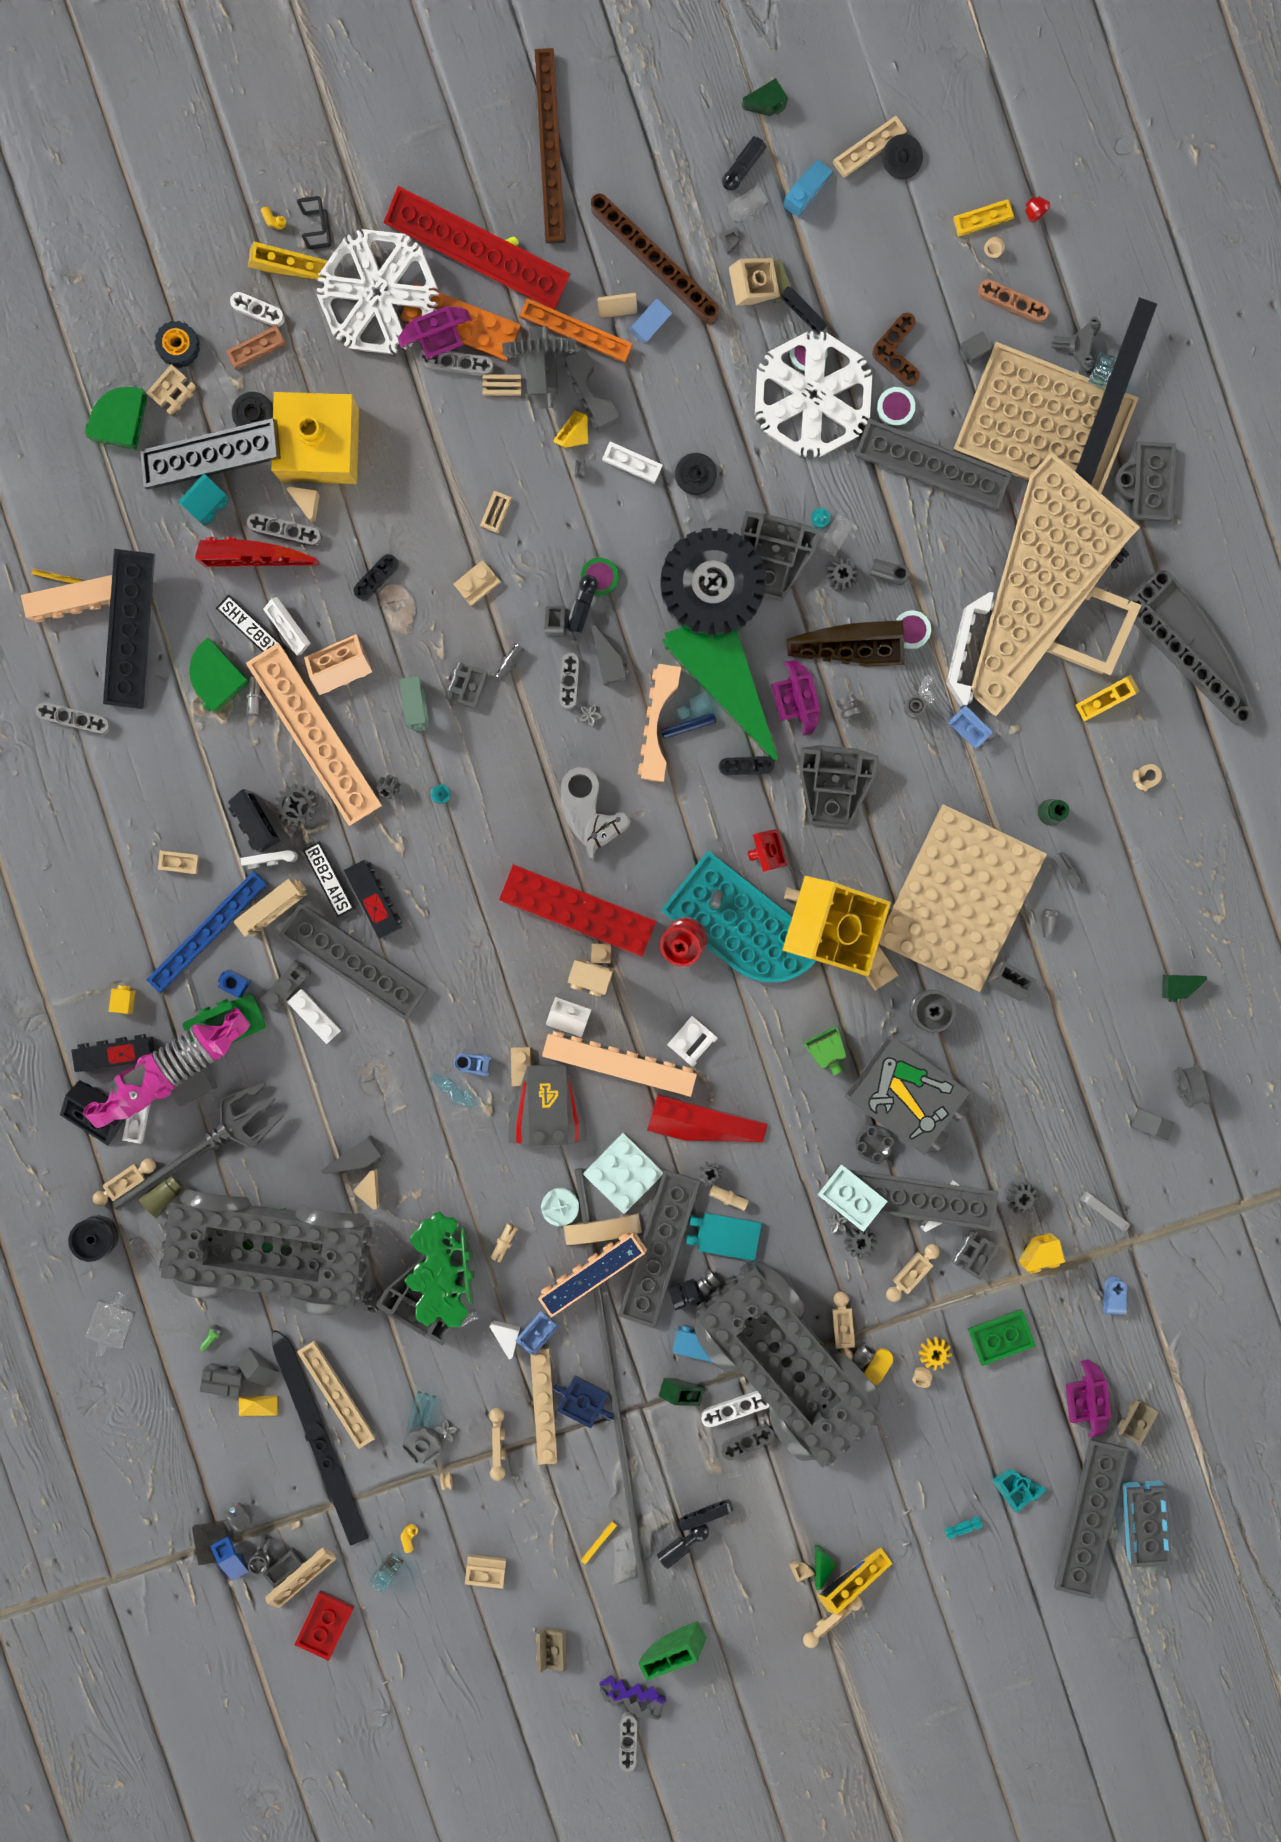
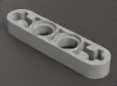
M423 350L419 354L421 365L428 369L477 376L492 374L494 370L492 360L485 356L449 351L439 355L437 365L436 361L432 359L429 360V363H426L423 358L425 357ZM446 356L452 358V363L449 366L442 364V359ZM464 359L471 361V366L467 369L462 368L460 365ZM474 361H477V365L483 366L484 362H486L489 368H486V371H483L482 367L476 366V370H474Z
M252 514L247 519L248 527L255 533L308 546H317L322 539L320 532L313 527L261 514ZM258 519L260 523L266 524V531H264L265 527L257 525L255 528L252 522ZM273 523L280 524V530L276 533L270 531V526ZM293 527L299 530V534L296 537L289 536V530ZM303 529L307 535H312V532H314L317 538L311 542L308 537L303 536Z
M46 702L39 703L36 707V715L46 721L98 734H106L111 729L110 721L102 716ZM47 707L48 710L53 711L55 713L54 715L45 714L44 716V713H42V709H46ZM62 711H67L69 714V718L66 721L60 720L59 715ZM82 715L87 717V724L84 726H80L78 723V719ZM103 720L105 728L100 730V727L92 725L93 721L101 723Z

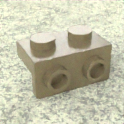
M1138 1399L1130 1403L1127 1409L1129 1412L1127 1418H1122L1118 1425L1120 1429L1118 1434L1142 1446L1160 1412Z
M545 1627L537 1633L535 1638V1644L537 1645L538 1672H543L545 1669L565 1671L567 1669L566 1630Z

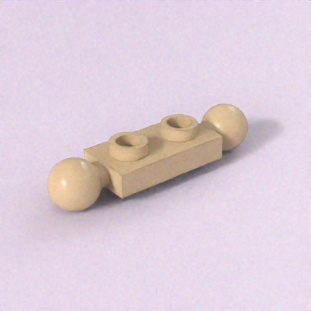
M150 1158L144 1159L140 1167L135 1163L102 1185L105 1191H97L93 1195L94 1204L104 1206L108 1202L109 1197L112 1201H115L146 1179L144 1173L150 1174L156 1169L155 1161Z
M927 1245L923 1256L917 1252L893 1279V1282L897 1284L896 1287H890L886 1292V1297L889 1301H899L902 1291L909 1294L933 1267L929 1260L936 1259L940 1254L937 1245Z
M837 1292L833 1300L838 1308L832 1309L835 1348H841L840 1352L853 1361V1353L849 1350V1348L855 1347L852 1308H846L849 1302L848 1295L845 1292Z
M493 1408L489 1413V1418L493 1422V1467L490 1470V1476L493 1480L500 1481L505 1476V1469L501 1466L502 1460H505V1448H502V1441H505V1429H502L501 1426L504 1412L500 1408Z
M857 1596L837 1615L831 1613L832 1615L828 1619L822 1618L816 1624L817 1628L814 1632H807L804 1635V1645L808 1648L816 1647L820 1637L827 1634L847 1617L851 1611H857L861 1608V1598Z

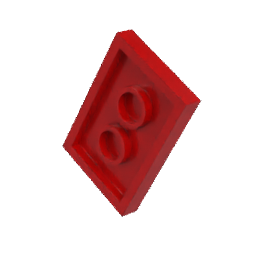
M320 1590L294 1645L329 1661L354 1606Z

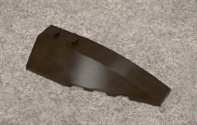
M903 620L844 624L800 634L787 639L788 656L806 659L817 657L831 662V659L842 661V664H849L850 662L860 663V666L864 667L904 665Z

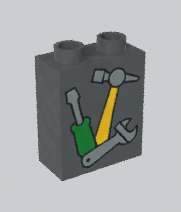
M890 1035L845 1095V1098L923 1155L929 1149L934 1153L941 1149L949 1136L943 1129L951 1118L957 1122L960 1121L971 1106V1103L966 1100L970 1093L967 1089Z

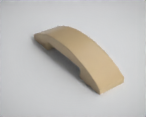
M639 1213L623 1215L619 1218L563 1226L566 1245L616 1239L627 1231L629 1234L633 1231L636 1234L642 1233Z

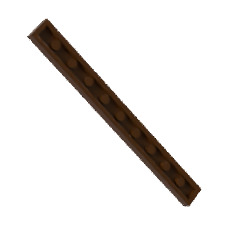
M554 48L535 49L546 244L565 243Z

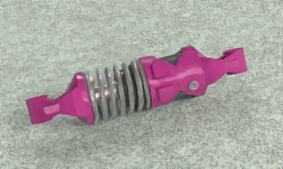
M233 1009L226 1014L222 1026H206L196 1023L190 1027V1032L185 1031L184 1036L178 1035V1040L172 1039V1044L166 1043V1048L160 1047L159 1052L154 1051L149 1055L141 1056L135 1068L127 1069L114 1077L112 1091L107 1102H92L86 1106L83 1114L96 1128H100L114 1120L130 1118L135 1113L149 1106L154 1099L166 1098L170 1095L171 1090L176 1088L178 1084H182V1078L188 1080L187 1073L194 1076V1071L189 1062L196 1071L200 1072V1066L195 1058L202 1067L206 1068L207 1066L201 1054L209 1063L220 1059L221 1056L226 1054L231 1043L248 1030L250 1026L249 1021L239 1009ZM182 1039L188 1044L186 1047L184 1046Z

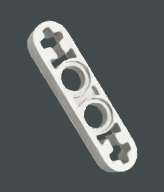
M758 1391L704 1409L701 1413V1420L705 1426L714 1427L766 1409L770 1405L767 1402L763 1403L761 1400L757 1402L758 1406L755 1407L752 1398L755 1397L756 1401L761 1399V1395ZM742 1401H750L751 1407L748 1410L742 1409L740 1406ZM730 1406L733 1409L732 1415L725 1416L722 1413L723 1408ZM719 1409L721 1419H718V1415L714 1416L711 1422L708 1419H704L707 1417V1413L713 1416L717 1414L716 1410Z

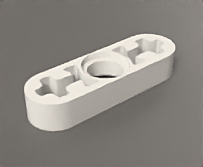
M241 292L234 293L230 298V303L234 310L272 327L276 325L280 327L284 323V314L273 305ZM242 298L243 302L248 305V311L245 305L240 304L238 306L236 301H240ZM260 305L263 308L262 312L257 315L252 312L253 307ZM267 311H268L269 314H271V315H273V316H275L276 313H277V315L279 316V319H275V320L273 321V319L271 318V316L267 315Z

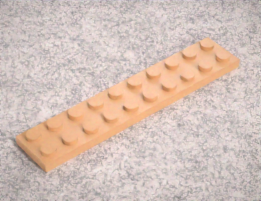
M280 643L273 645L248 661L246 664L348 825L352 826L382 807L383 805Z

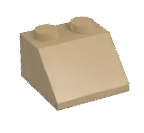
M773 258L739 259L729 267L736 306L753 305L780 296Z

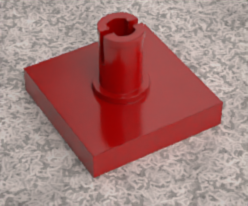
M778 829L753 834L756 849L748 851L750 861L759 859L763 872L788 866Z

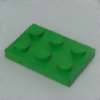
M1022 1309L967 1328L981 1366L1036 1346Z

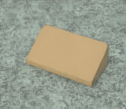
M636 293L598 297L600 318L636 314Z

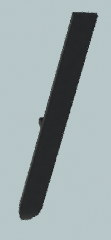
M1140 297L1135 306L1099 408L1094 415L1095 419L1075 471L1090 485H1092L1157 307V303Z
M273 1330L272 1347L276 1360L305 1430V1439L310 1443L348 1542L351 1546L368 1539V1535L293 1345L285 1335L277 1330Z

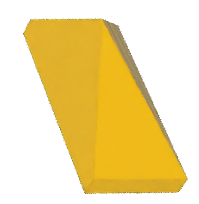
M574 410L553 442L565 448L588 444V416Z
M278 1395L239 1396V1416L278 1415Z

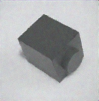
M982 331L964 341L960 346L959 352L961 358L970 365L988 355L992 346Z

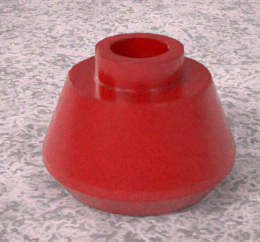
M1033 196L1025 204L1027 206L1025 212L1028 220L1033 223L1050 209V201L1040 196L1037 198Z

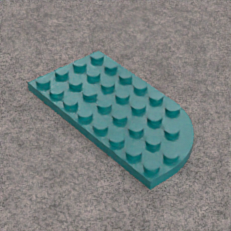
M709 851L705 853L660 910L673 921L679 918H691L698 921L707 932L708 941L706 947L736 971L753 980L761 982L786 981L801 975L816 962L815 960L782 950L792 916ZM715 889L723 892L718 909L709 907Z

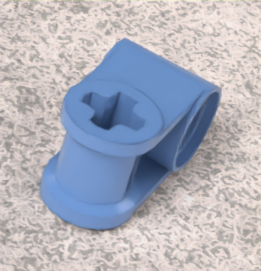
M460 1053L455 1057L454 1066L459 1071L489 1076L488 1066L489 1060H492V1057L482 1054ZM460 1057L467 1058L468 1065L461 1067L458 1064V1059Z
M1110 1276L1105 1280L1103 1311L1105 1314L1125 1315L1127 1312V1286L1118 1277Z

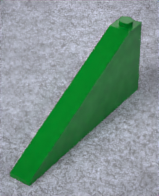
M678 628L666 632L665 638L662 639L665 650L669 649L670 654L761 750L771 757L773 761H776L778 757L737 630L732 631V634L726 636L716 635V637H706L704 634L699 636L690 633L691 630L687 628Z

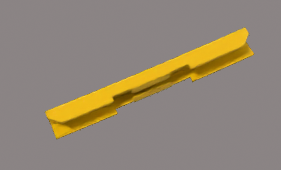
M33 569L32 573H30L71 584L82 582V579L37 569Z
M613 1521L581 1559L582 1563L586 1564L600 1545L616 1528L617 1525Z

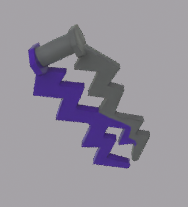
M612 1675L600 1682V1686L610 1683L612 1686L608 1694L602 1687L600 1688L605 1702L611 1700L612 1706L624 1701L629 1712L635 1709L637 1718L650 1716L655 1720L661 1718L666 1698L658 1694L654 1686L643 1692L638 1682L630 1689H626L623 1680L620 1679L616 1683ZM619 1689L620 1695L615 1697L613 1691L615 1692ZM637 1693L640 1702L649 1697L650 1703L655 1699L657 1703L653 1711H651L650 1705L642 1710L638 1700L631 1703L629 1697Z

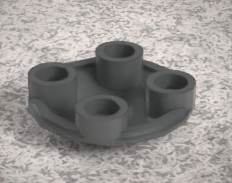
M870 1125L863 1128L856 1138L858 1154L864 1160L871 1163H881L886 1160L894 1148V1140L891 1133L879 1125Z

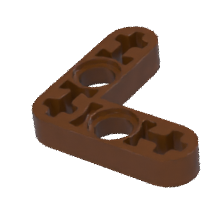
M906 312L899 316L876 343L872 355L878 363L899 381L911 387L917 383L920 373L916 367L895 350L915 325L913 314ZM909 319V325H906L901 331L899 328L902 326L903 320ZM890 333H897L899 340L896 342L890 341L888 337ZM884 348V354L878 355V351ZM889 354H892L888 362H886V358L889 357ZM894 359L899 360L901 367L898 369L892 368L891 361ZM904 366H906L907 368L905 372L903 371L901 375L900 372L903 370ZM911 373H913V374H914V377H913L914 380H913V379L907 380V376H908L907 374L910 375Z

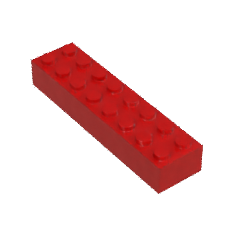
M514 864L499 898L502 902L643 957L656 924V920Z

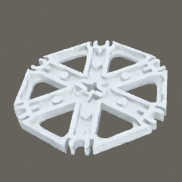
M362 229L363 236L357 230L358 238L353 240L350 234L347 235L350 242L348 244L347 239L344 237L319 273L320 276H325L326 279L323 277L318 278V281L324 283L325 286L322 289L317 288L319 293L324 294H317V297L333 336L338 341L346 337L347 340L344 346L349 347L351 350L393 355L391 352L392 348L397 354L398 337L403 331V327L394 305L420 308L423 316L436 311L435 308H429V306L437 307L436 302H431V297L439 296L436 291L432 290L439 289L422 247L416 242L413 246L409 247V242L411 241L409 236L401 233ZM373 241L395 243V249L379 270L371 250V243ZM346 254L352 255L361 279L335 276L334 271ZM413 261L419 262L426 279V284L423 287L397 284ZM381 287L380 292L382 294L380 296H375L374 289H379ZM334 298L357 300L358 302L345 321L339 324L331 307V301ZM375 314L386 339L381 345L363 343L360 338Z
M811 331L809 340L807 339L806 332L767 352L768 355L764 356V359L769 364L767 366L759 364V369L757 368L754 415L760 414L756 416V420L764 419L765 424L761 425L760 428L765 429L767 426L770 428L764 430L763 433L798 456H801V448L804 449L803 457H806L808 450H812L813 458H816L818 449L819 457L845 445L858 438L859 435L857 434L861 435L863 432L858 428V424L866 426L867 420L870 419L872 375L866 378L865 376H868L871 370L863 371L861 366L866 364V360L861 361L859 364L857 362L864 357L827 332L825 341L823 340V332L820 333L819 339H814L813 331ZM799 345L804 346L806 349L804 376L781 360L783 353ZM828 347L837 349L849 358V365L824 377L825 352ZM767 379H771L792 393V395L772 405H766L763 401L764 382ZM858 383L863 386V406L859 410L853 409L834 396ZM814 390L817 391L816 396L818 398L814 397L813 399H810V394L808 392H813ZM802 413L801 439L799 441H792L778 431V424ZM822 414L845 428L846 433L829 443L822 442Z

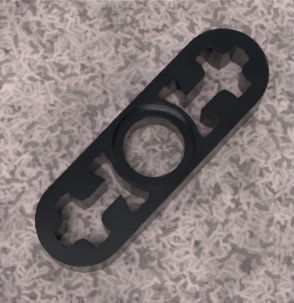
M789 286L782 291L780 296L783 301L814 332L820 334L827 327L825 321L796 291Z
M391 554L384 555L354 586V595L359 600H368L398 569V561L395 556ZM393 560L392 564L394 566L392 568L388 566L385 569V572H387V574L384 575V573L378 568L381 566L382 569H384L386 567L385 561ZM375 572L381 574V580L377 583L371 581V575ZM368 580V582L374 587L371 589V587L369 586L366 589L367 594H361L359 596V588L364 589L367 586V583H365V581Z
M769 756L724 758L720 761L718 768L720 773L725 776L768 774L774 768V761ZM754 760H758L757 764H762L764 760H767V763H770L771 766L767 770H764V767H757L758 771H754ZM735 761H739L737 766L739 772H735L736 768H731L729 772L722 769L725 762H729V765H735ZM743 761L751 762L752 768L750 771H743L741 769Z
M729 1499L722 1500L680 1517L678 1521L683 1531L689 1530L730 1514L733 1511V1507Z

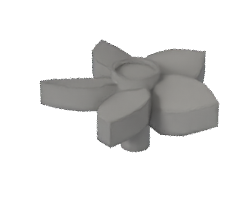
M594 704L589 709L581 707L584 715L581 716L579 721L584 722L588 720V724L593 727L594 719H600L602 716L595 712L596 705Z
M835 1210L833 1218H828L825 1221L832 1225L831 1233H835L838 1229L846 1232L843 1223L847 1221V1218H840L839 1213Z
M445 1420L442 1427L437 1426L434 1428L440 1434L441 1441L446 1437L448 1441L453 1442L452 1433L456 1431L457 1427H449L448 1421Z

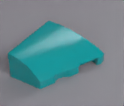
M1008 1469L992 1479L999 1492L1016 1513L1030 1501H1035L1047 1491L1045 1487L1032 1482V1480L1021 1476L1012 1469Z

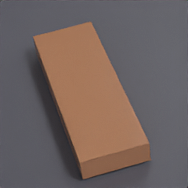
M276 325L227 350L226 353L234 369L237 370L286 345V342Z

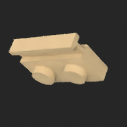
M482 560L453 585L472 607L501 582Z
M879 945L869 977L865 976L874 991L898 976Z
M468 1554L465 1584L503 1589L507 1558Z

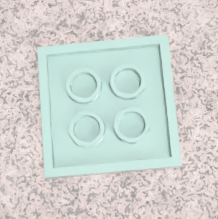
M623 1132L585 1170L583 1175L625 1214L662 1176L663 1171Z

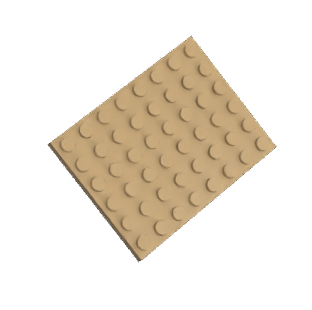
M995 342L953 451L1028 481L1030 475L1051 452L1073 471H1076L1095 419L1094 415L1099 408L1107 385ZM1125 393L1091 485L1100 494L1139 399L1128 393Z
M942 804L885 921L879 945L980 992L1047 854Z

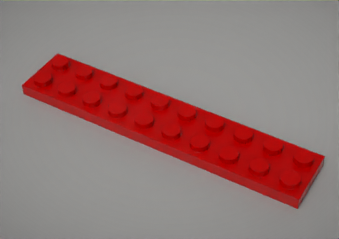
M397 186L384 219V224L556 310L571 273L405 188Z

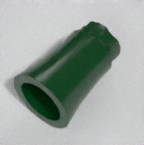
M1045 800L1038 808L1039 819L1046 825H1057L1068 816L1069 806L1062 800Z

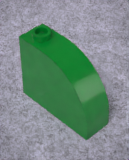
M119 387L105 393L96 402L91 411L89 423L85 426L86 437L92 442L137 451L148 397L146 392L136 387Z
M208 637L194 651L189 667L191 684L197 695L203 700L201 703L203 707L209 712L212 710L218 713L250 681Z
M698 1621L668 1633L645 1651L638 1665L647 1681L698 1662L707 1638Z

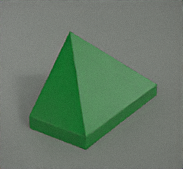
M815 1545L814 1584L816 1590L822 1588L838 1565L819 1545Z

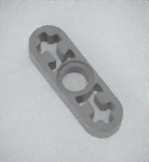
M567 653L562 658L559 702L564 709H572L577 703L579 659L574 653ZM569 657H573V661H576V664H572V671L576 670L575 674L572 672L564 673V670L568 671L569 666L565 661L569 660ZM567 676H572L575 679V683L570 687L564 684V678ZM563 689H575L574 693L570 692V698L573 699V702H570L569 705L562 701L567 696V692H563Z
M1085 1191L1080 1198L1122 1231L1126 1232L1131 1224Z
M625 1712L620 1718L619 1765L622 1770L629 1772L636 1767L637 1717L632 1712ZM627 1719H631L632 1722L630 1724V1731H627ZM626 1737L633 1739L634 1743L631 1746L624 1745L623 1740ZM626 1752H630V1764H626Z

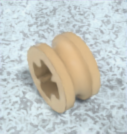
M451 1472L440 1474L442 1491L446 1488H449V1490L453 1488Z

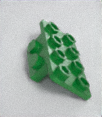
M248 994L229 1002L227 999L216 1003L217 1007L210 1009V1007L199 1010V1015L183 1022L184 1030L189 1032L190 1027L196 1023L206 1026H222L226 1014L233 1009H239L249 1021L250 1026L243 1035L233 1042L266 1028L265 1020L253 994Z

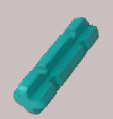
M975 1517L970 1522L967 1520L954 1525V1528L952 1526L946 1528L947 1538L951 1540L956 1538V1535L961 1536L972 1532L973 1529L978 1530L982 1528L980 1518Z

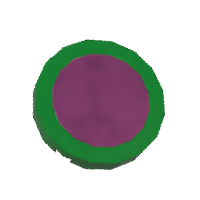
M602 557L593 558L582 568L581 578L585 575H591L598 581V588L594 596H606L617 587L619 580L618 570L610 560Z

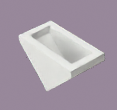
M494 1320L489 1327L508 1359H511L514 1354L515 1340L518 1338L520 1327Z

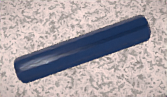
M714 713L663 728L661 729L662 738L667 739L715 724L716 717Z

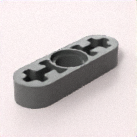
M761 1424L726 1441L722 1445L723 1457L727 1460H734L770 1443L774 1438L772 1427L768 1424ZM762 1430L770 1431L767 1438L764 1436L758 1437L762 1435ZM755 1433H756V1435H757V1437H758V1440H759L758 1443H756V1438H755V1436L753 1435V1434H755ZM750 1437L753 1440V1444L750 1447H745L742 1444L744 1438ZM739 1441L740 1448L742 1449L741 1451H739V1448H736L733 1450V1454L727 1452L728 1446H730L731 1448L737 1447L736 1442Z

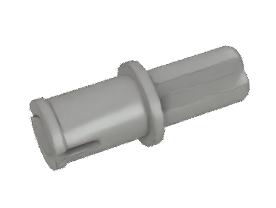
M255 677L250 678L249 694L246 695V698H248L246 715L259 716V700L262 699V696L259 695L260 685Z

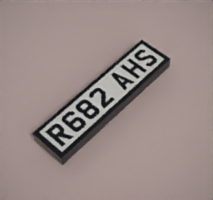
M229 594L216 607L227 620L262 652L280 643Z
M318 841L303 849L302 851L337 918L355 910L321 842Z

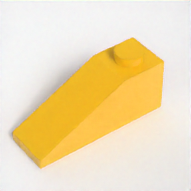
M1129 675L1076 704V707L1085 722L1137 694L1140 690L1132 675Z

